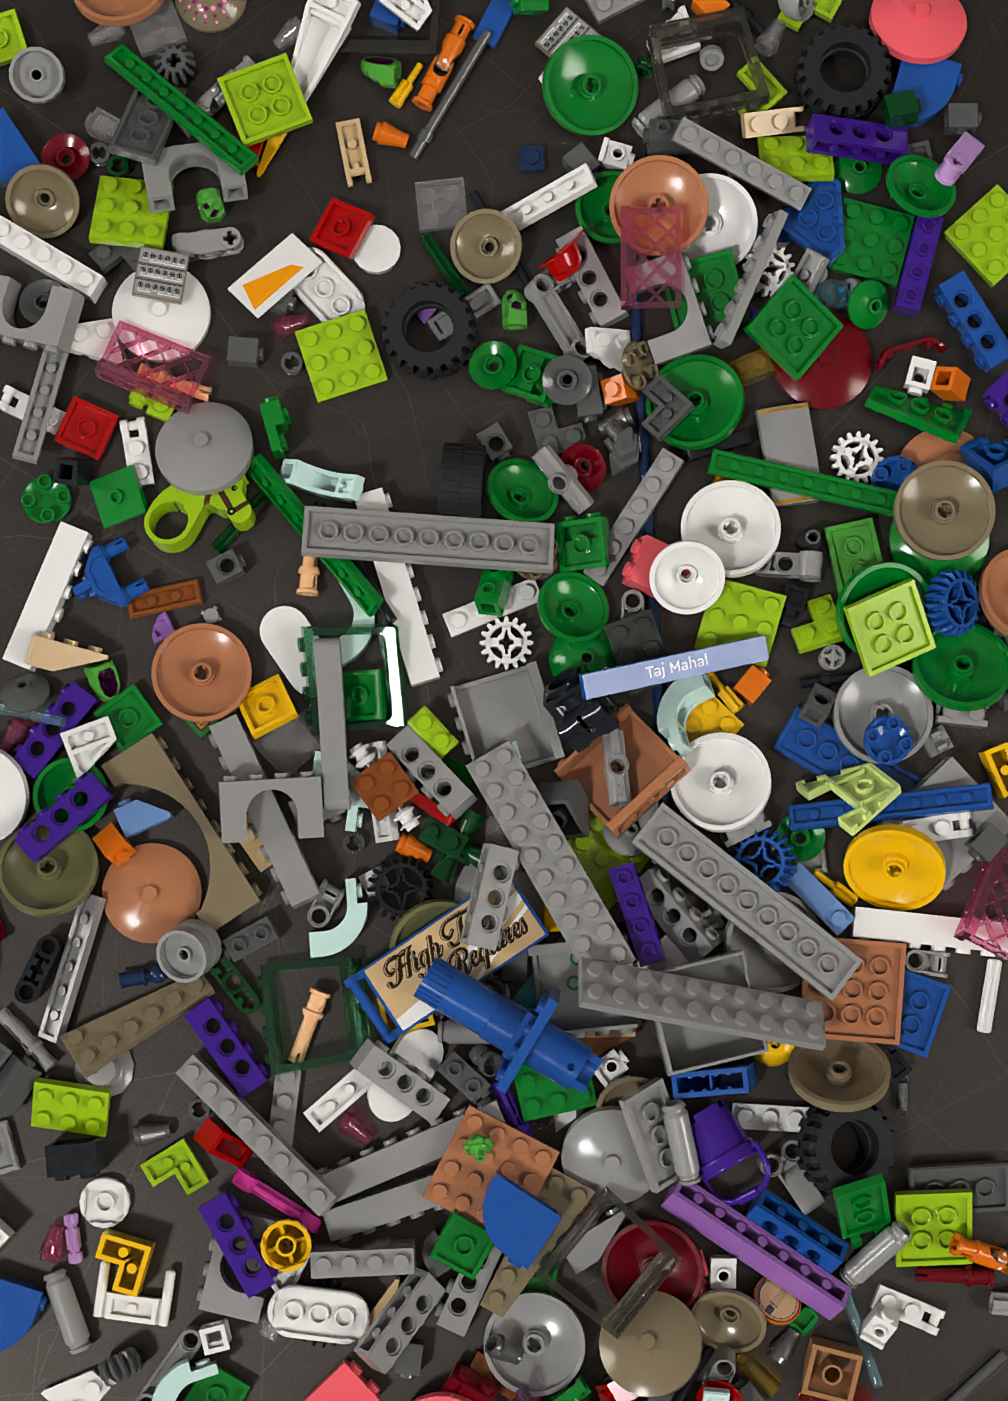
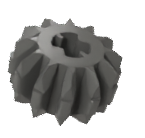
M175 42L171 49L164 45L165 52H157L156 54L159 59L154 61L155 67L158 68L156 72L168 82L172 80L176 87L179 80L187 84L186 76L193 77L194 72L192 69L196 68V62L193 61V52H187L188 49L185 45L178 49V45Z
M129 1347L102 1361L97 1368L100 1372L101 1380L104 1381L106 1386L111 1387L139 1372L143 1364L135 1347Z

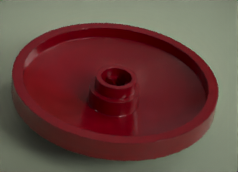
M835 313L832 314L844 327L799 380L794 381L773 360L775 377L782 391L797 404L808 403V407L811 410H833L854 400L867 384L872 369V352L866 336L849 319Z
M647 1218L631 1222L615 1233L604 1252L601 1273L606 1292L615 1305L623 1298L636 1292L660 1291L674 1296L689 1308L700 1292L704 1266L698 1246L685 1230L666 1220Z

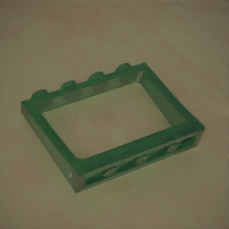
M393 623L301 626L302 637L297 638L299 653L303 652L304 662H300L301 677H306V686L302 687L304 702L308 701L309 711H305L304 716L306 726L311 727V734L313 736H320L312 644L313 637L317 635L381 634L388 705L386 719L346 721V732L407 725L398 626Z
M343 957L260 964L261 975L257 978L258 988L263 990L264 1000L260 1002V1011L262 1015H265L266 1025L262 1028L263 1038L266 1041L268 1040L269 1051L265 1052V1062L271 1068V1075H283L348 1063L367 1038L370 1040L367 1013L351 988L347 989L344 984L346 979L362 970L361 958ZM338 967L341 977L348 1051L344 1054L286 1065L283 1056L276 974L283 971ZM361 979L359 984L364 990V981Z

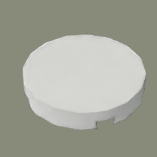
M371 225L354 256V260L360 268L369 274L379 275L386 273L400 259L401 246L399 239L393 230L386 226Z
M109 1176L98 1177L88 1183L82 1191L79 1201L80 1211L83 1217L95 1227H113L123 1221L129 1212L131 1205L130 1192L125 1184L117 1178Z

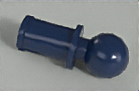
M159 964L152 965L148 971L143 966L139 970L119 973L122 989L143 984L148 986L149 980L154 983H162L167 979V975L161 970Z

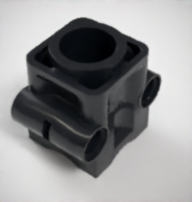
M585 664L568 668L559 673L547 684L543 693V706L556 721L555 726L559 734L566 742L569 741L578 753L589 747L597 737L609 734L620 727V721L617 716L619 706L610 695L587 700L582 698L579 674L590 672Z

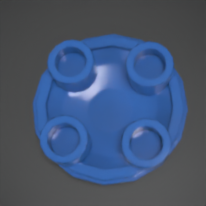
M898 455L887 457L874 468L871 484L898 491L902 482L917 469V466L907 457Z
M883 715L875 718L868 724L864 732L863 744L866 753L873 761L881 765H893L901 762L913 748L909 728L897 716Z

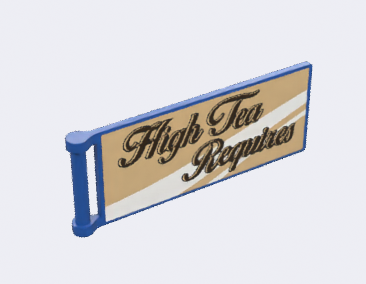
M515 882L513 893L508 897L506 905L508 907V915L506 920L502 922L500 930L502 932V940L500 945L496 947V951L459 943L470 897H468L344 981L347 989L351 988L383 1037L381 1041L385 1046L437 1011L413 996L437 956L481 982L549 935ZM494 891L488 894L490 904L494 903L496 899ZM488 916L482 919V927L484 929L488 928L490 924ZM361 979H366L397 1026V1029L393 1032L390 1031L359 984Z

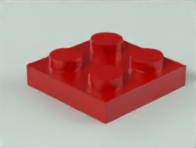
M332 197L309 240L312 244L353 260L375 217L372 213Z
M73 396L53 441L100 462L120 417Z

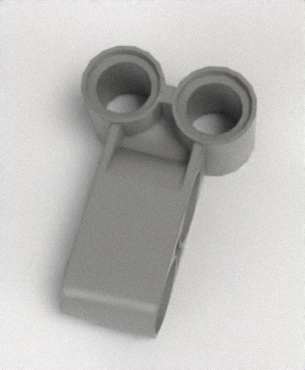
M807 550L800 551V553L775 552L768 561L766 568L757 570L754 574L760 577L795 578L805 582H821L823 570L822 552ZM786 559L792 561L793 565L790 570L782 571L779 569L781 561Z
M786 1137L780 1141L777 1154L772 1151H765L767 1158L776 1159V1166L771 1169V1177H779L803 1214L807 1215L825 1203V1200L818 1189L814 1187L813 1182H808L804 1177L806 1171L799 1169L797 1161L800 1160L799 1155L787 1156L785 1154V1148L789 1144H796L798 1147V1141L794 1140L795 1138ZM759 1156L757 1159V1165L759 1169L765 1174L764 1165Z

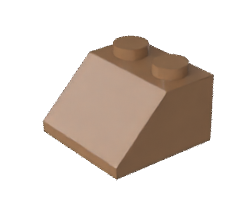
M811 1335L804 1361L801 1394L829 1401H853L863 1361L860 1347Z

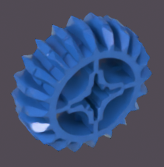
M955 569L937 573L936 577L931 578V585L926 586L928 594L924 595L926 604L923 606L927 608L928 624L932 625L933 631H937L940 635L950 637L969 633L971 628L975 627L974 621L979 620L977 613L981 611L978 598L980 592L976 589L977 582L972 581V575L966 574V571Z
M770 828L764 829L763 834L762 831L757 832L755 829L754 835L748 837L747 840L744 839L739 842L741 846L736 844L732 846L733 850L737 851V854H730V856L745 868V863L752 865L755 870V876L763 882L770 868H780L779 873L774 879L764 882L770 888L772 887L775 892H780V885L788 886V882L784 877L789 879L794 877L793 873L789 872V869L797 868L796 864H790V860L796 859L797 855H789L788 852L794 846L788 845L785 847L784 844L788 838L782 837L778 840L780 836L779 831H775L771 836ZM760 840L762 841L761 847H758L755 855H746L751 845ZM770 843L778 850L781 861L772 856L771 847H769ZM764 858V860L773 864L762 865V863L753 859Z

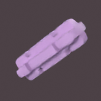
M77 1213L64 1215V1226H67L65 1235L67 1250L70 1251L68 1254L70 1264H78L83 1261V1252L80 1251L82 1244L80 1227H77L79 1223Z

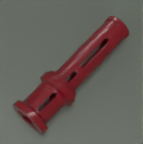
M966 1264L963 1268L915 1266V1272H917L915 1274L916 1282L963 1283L966 1287H972V1285H987L988 1288L994 1287V1269L988 1267H972L971 1264Z

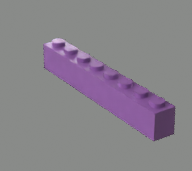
M676 1181L669 1188L660 1207L828 1320L833 1319L845 1308L852 1288L699 1185L683 1186Z

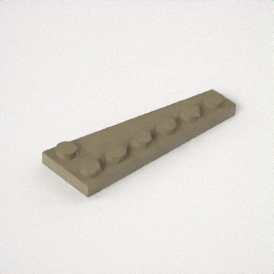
M204 975L190 983L175 982L61 1035L60 1038L83 1075L88 1078L215 994V991Z
M552 1167L537 1197L561 1212L560 1221L528 1270L523 1266L520 1269L513 1266L507 1261L509 1257L505 1255L480 1305L503 1317L595 1195L596 1191Z

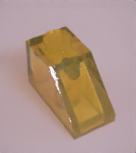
M763 349L748 353L728 363L739 377L742 387L771 377L775 370L770 356Z

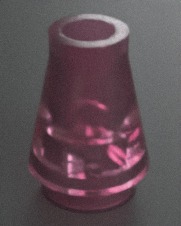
M302 312L299 314L276 316V319L271 320V325L277 339H286L293 335L295 331L308 327L309 321L306 313Z
M15 716L12 720H8L0 741V749L10 755L28 736L31 726Z
M346 1111L335 1125L339 1129L340 1134L361 1143L363 1146H366L374 1135L354 1112L351 1114L349 1111Z
M50 1225L38 1252L40 1253L39 1260L60 1263V1258H63L65 1227Z

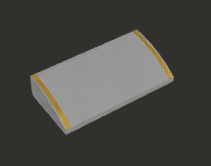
M808 403L783 405L755 411L763 460L820 473ZM768 488L770 499L776 507L812 504L821 501Z

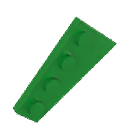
M876 385L865 404V407L873 409L875 412L885 414L899 422H904L923 432H928L954 444H957L973 412L972 409L965 408L964 411L952 409V404L944 402L942 406L928 402V398L920 396L914 399L908 398L904 392Z

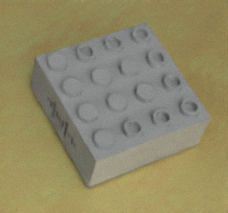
M741 949L654 970L751 988L745 952ZM653 1021L665 1072L668 1076L769 1052L767 1041Z

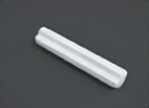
M988 959L977 1023V1031L983 1033H990L992 1029L1002 961L997 959Z

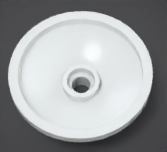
M683 540L668 545L658 553L650 568L649 582L654 597L664 608L678 614H694L709 608L719 598L725 584V571L720 557L712 548L698 541ZM685 569L690 570L688 576H683L681 572Z

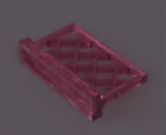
M621 206V310L681 308V207L631 208V206ZM636 214H646L652 222L642 230L636 224ZM664 214H675V224L669 230L658 221ZM654 224L665 232L656 243L646 234ZM674 229H675V236L671 234V232H672ZM642 236L653 245L644 255L636 249V242ZM667 236L675 242V249L669 255L658 246ZM655 248L665 257L657 267L646 259ZM636 254L640 257V259L637 262ZM642 261L653 270L644 280L636 273V267ZM667 261L676 268V273L669 280L659 271ZM655 273L665 282L657 292L646 283ZM675 278L676 287L671 283ZM636 279L640 282V284L637 287ZM642 286L653 295L647 302H636V292ZM669 286L676 292V302H665L659 294ZM656 298V299H657L658 301H660V302H652V301Z
M119 320L101 360H98L94 370L97 378L188 414L192 406L191 402L211 361V357ZM124 329L132 332L135 340L121 345L119 336ZM147 340L154 341L158 349L144 354L140 343ZM138 345L141 355L128 360L124 349ZM171 349L178 351L180 358L167 363L163 352ZM118 351L122 352L124 362L116 365L108 362L111 354ZM160 354L164 364L150 369L147 358ZM194 358L203 361L200 369L192 372L189 371L186 361ZM144 360L148 370L140 374L133 372L130 365ZM183 363L187 374L173 378L169 368ZM167 369L171 380L163 383L155 381L153 374ZM189 378L192 384L189 393L179 391L176 383Z
M1001 848L990 862L983 861L954 937L960 941L966 939L1008 961V952L1002 950L998 942L999 939L1008 938V922L1006 920L1008 914L1004 915L999 903L1008 899V877L1005 876L1002 869L1003 863H1008V855L1005 854L1006 849ZM1002 883L1007 896L997 898L993 889L994 885ZM994 904L999 917L989 920L985 908L988 905ZM1000 920L1005 934L996 936L991 923ZM985 925L990 939L983 940L975 936L978 927Z

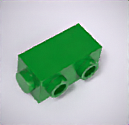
M483 569L474 597L479 614L503 616L514 579L513 571Z

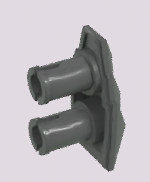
M612 418L611 422L608 420L604 424L603 429L610 437L605 439L603 446L610 452V469L613 477L638 465L640 440L637 439V434H634L631 426L623 429L616 419Z

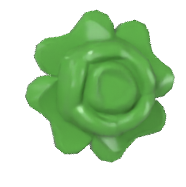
M480 1134L473 1135V1137L466 1141L467 1144L463 1145L468 1156L474 1155L475 1160L478 1162L484 1161L486 1159L485 1154H489L491 1149L494 1148L491 1139Z

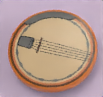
M766 1277L757 1282L753 1291V1299L764 1311L768 1322L775 1325H786L797 1318L801 1310V1301Z

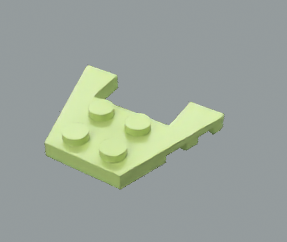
M872 763L840 770V775L828 777L826 774L816 776L817 781L805 783V780L796 782L797 791L809 801L832 790L852 806L853 810L838 817L839 826L851 836L859 832L901 794L900 784Z

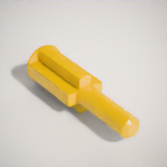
M422 63L416 64L406 80L402 79L390 97L389 102L396 108L400 109L413 90L412 84L423 69Z
M713 672L706 673L710 681L719 690L717 695L731 712L735 714L740 711L745 704L729 685L725 687Z
M818 869L814 870L813 876L830 888L829 891L848 905L849 908L856 903L858 895L839 881H832Z

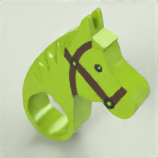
M244 475L230 488L211 495H192L170 485L158 495L149 507L144 518L146 533L158 549L167 553H178L189 548L194 543L206 520L212 513H216L226 519L230 518L234 527L240 531L249 530L254 526L256 516L246 499L247 484H249L246 476ZM181 510L180 512L188 515L186 529L176 538L161 539L155 535L156 524L165 514Z

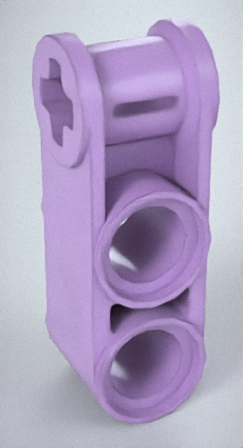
M965 131L935 171L936 179L943 185H953L960 175L964 174L985 145Z

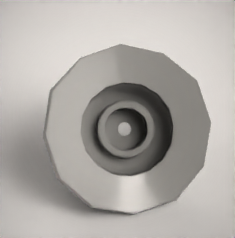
M127 1051L88 1078L83 1075L77 1064L75 1065L74 1074L80 1084L111 1088L112 1097L122 1093L132 1081L134 1063L130 1052Z

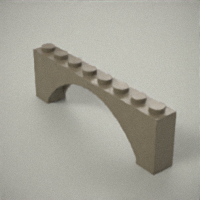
M151 733L101 766L114 787L119 788L123 784H130L159 790L181 803L198 822L208 845L210 879L203 906L196 914L200 920L208 923L217 931L263 901L260 897L263 892L255 881L253 883L250 882L247 877L249 870L243 861L238 862L234 857L233 853L236 850L233 845L221 842V835L219 834L221 832L220 825L215 818L210 820L206 813L209 808L202 798L197 799L192 792L195 790V787L188 777L183 778L179 770L182 767L176 757L170 758L165 750L169 747L161 735L157 737L156 734Z

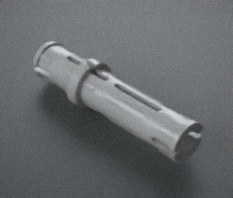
M7 1007L0 1010V1024L23 1047L28 1057L31 1056L45 1072L50 1070L58 1060L43 1046L44 1043L41 1040H37Z

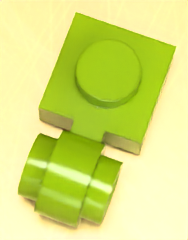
M139 385L132 389L129 395V404L140 410L144 406H148L146 414L163 422H166L174 415L179 404L178 399L156 390L153 397L150 398V391Z

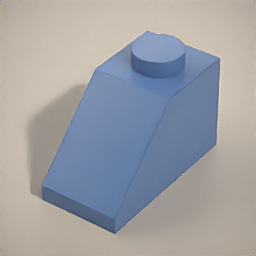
M132 798L119 802V808L113 810L126 838L133 837L175 817L173 812L140 800L133 801Z

